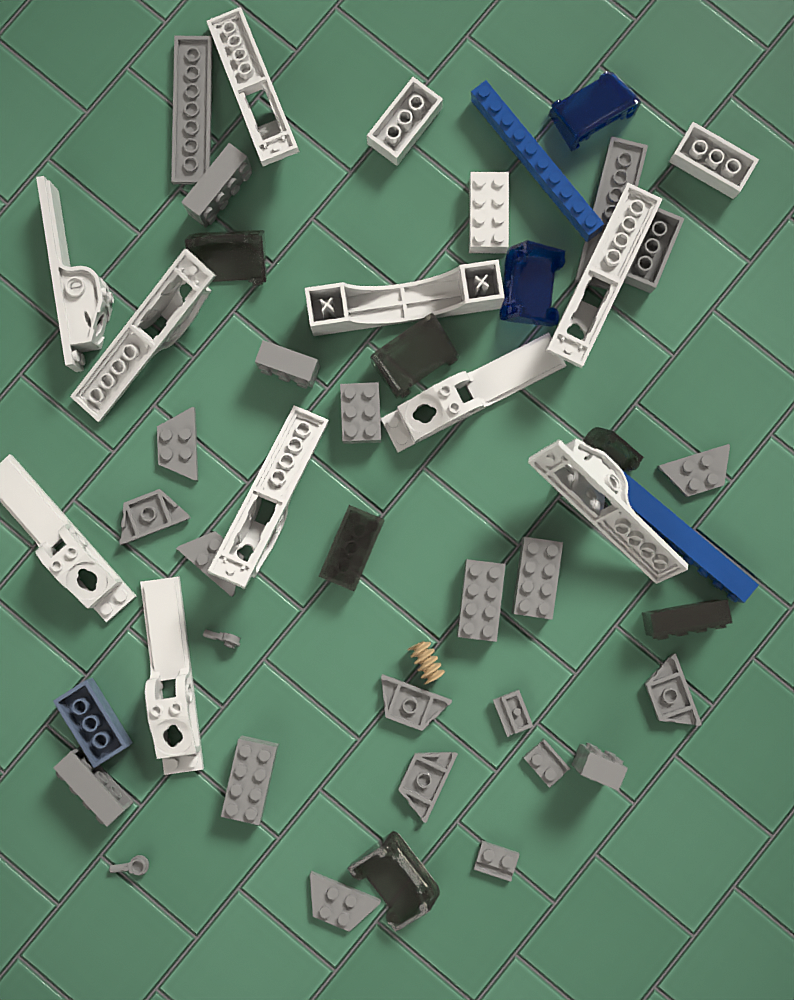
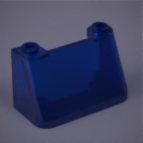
M607 71L598 80L562 101L561 99L555 101L551 105L552 108L549 111V116L572 152L580 147L579 142L587 141L592 134L618 119L623 120L625 117L629 119L634 116L641 101L614 72L609 73Z
M529 240L513 245L508 249L503 277L505 298L500 308L501 320L551 327L558 325L560 315L557 308L551 307L554 275L556 271H559L565 265V250Z

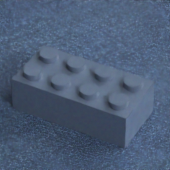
M93 678L83 681L53 700L93 768L133 744Z

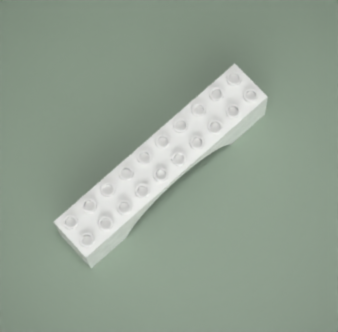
M499 259L459 265L441 275L404 284L357 286L342 282L305 288L313 336L495 310L501 308L505 298Z

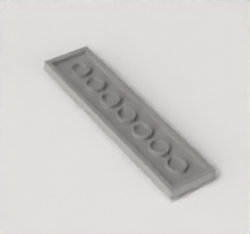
M174 36L172 184L195 185L211 166L212 36Z
M611 136L593 206L594 212L603 221L604 226L598 235L590 241L584 242L575 282L579 283L627 183L638 187L648 145ZM592 277L588 284L606 290L610 286V284L595 277Z

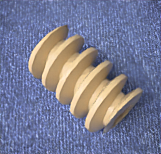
M422 641L407 649L408 651L414 650L411 658H418L414 664H421L417 671H424L421 679H428L424 684L440 678L445 673L444 670H438L441 667V663H434L438 656H431L435 650L434 648L428 649L431 645L430 641Z

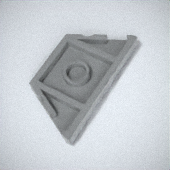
M191 407L157 426L158 465L198 481L196 408Z
M727 444L659 465L658 469L668 476L669 480L680 489L685 497L724 486L730 445Z
M161 489L124 502V515L121 522L122 533L119 543L120 545L127 544L189 520L191 517Z
M214 531L176 548L231 597L235 595V584L208 573V569L224 541L220 534ZM237 551V556L244 560L245 556Z
M673 653L644 683L653 709L659 721L700 726L702 725L677 655Z
M384 674L381 676L385 717L423 731L433 719L452 703V699Z
M456 752L414 753L398 790L424 823L427 822L458 755Z
M313 871L310 873L313 917L350 932L381 902V899L326 876Z

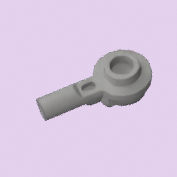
M207 629L203 633L204 637L224 641V646L232 649H235V646L240 647L239 641L241 638L225 632L216 633Z
M137 855L129 863L110 865V873L129 871L130 874L143 875L148 871L149 861L145 856Z

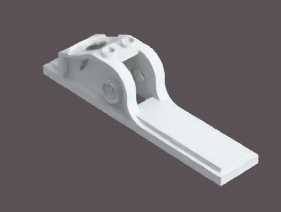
M239 7L207 20L262 165L266 166L298 153V146L242 8ZM264 89L276 120L258 127L246 96Z
M40 176L36 177L65 365L75 372L84 371L83 365H85V358L81 352L102 349L105 338L103 335L107 321L110 320L114 298L107 284L91 268L86 266L70 267L59 191L50 180Z
M627 183L546 352L580 368L583 367L661 204L662 198ZM592 277L610 284L598 308L581 300ZM573 324L578 325L584 333V338L580 340L567 334V329Z
M184 249L70 397L96 421L101 422L150 359L162 349L173 345L194 321L200 308L212 291L208 286L216 275L190 251ZM187 282L192 287V291L185 298L186 301L183 302L180 287ZM162 315L167 320V325L159 335L152 339L143 329L151 326Z
M550 333L472 372L467 373L463 371L455 374L399 405L396 411L380 418L397 452L399 453L565 368L566 364L563 359L546 352L552 339ZM465 386L472 400L463 403L456 390L457 388L460 389ZM425 404L437 410L436 415L428 423H422L413 418V413L417 408Z
M295 405L293 406L209 567V574L244 589L250 578L256 577L283 529L291 497L328 425V419ZM261 497L276 504L275 512L266 526L255 521L260 509ZM245 545L251 546L254 551L248 562L241 560L237 556V551Z
M577 438L566 445L559 439L529 457L528 463L656 584L688 570V564L633 511L628 501L627 479L621 468L605 452L594 449ZM606 497L612 505L604 509Z
M9 454L0 462V502L39 547L36 550V555L40 561L86 608H94L105 622H109L137 596L13 455ZM64 541L66 545L57 552L55 547ZM83 568L91 571L97 576L96 589L94 591H90L78 576L80 569Z
M180 577L143 581L140 584L151 665L150 678L146 681L145 698L148 722L155 745L157 759L162 758L164 775L203 770L204 764ZM176 679V697L163 699V680ZM170 725H176L183 735V739L175 747H171L170 738H168L167 729Z

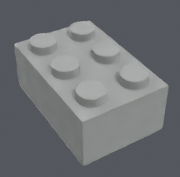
M264 340L255 360L261 373L269 376L273 373L279 376L280 380L285 382L295 381L297 386L305 389L308 386L313 388L320 369L318 359Z
M379 382L340 384L343 444L380 443Z
M588 742L586 745L580 743L572 762V766L582 776L619 791L628 769L623 765L624 761L614 753L607 750L602 752L597 746Z

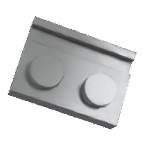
M519 689L492 699L507 737L533 727Z
M544 738L523 756L549 788L564 773L570 770L568 765Z
M482 840L473 868L474 870L511 882L520 854L519 852Z

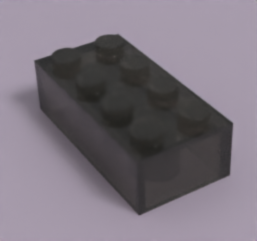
M349 505L318 577L355 592L385 520Z
M712 599L642 612L646 635L657 640L668 639L670 634L685 636L688 635V631L695 633L706 632L708 627L723 629L727 628L726 624L732 623L727 599Z

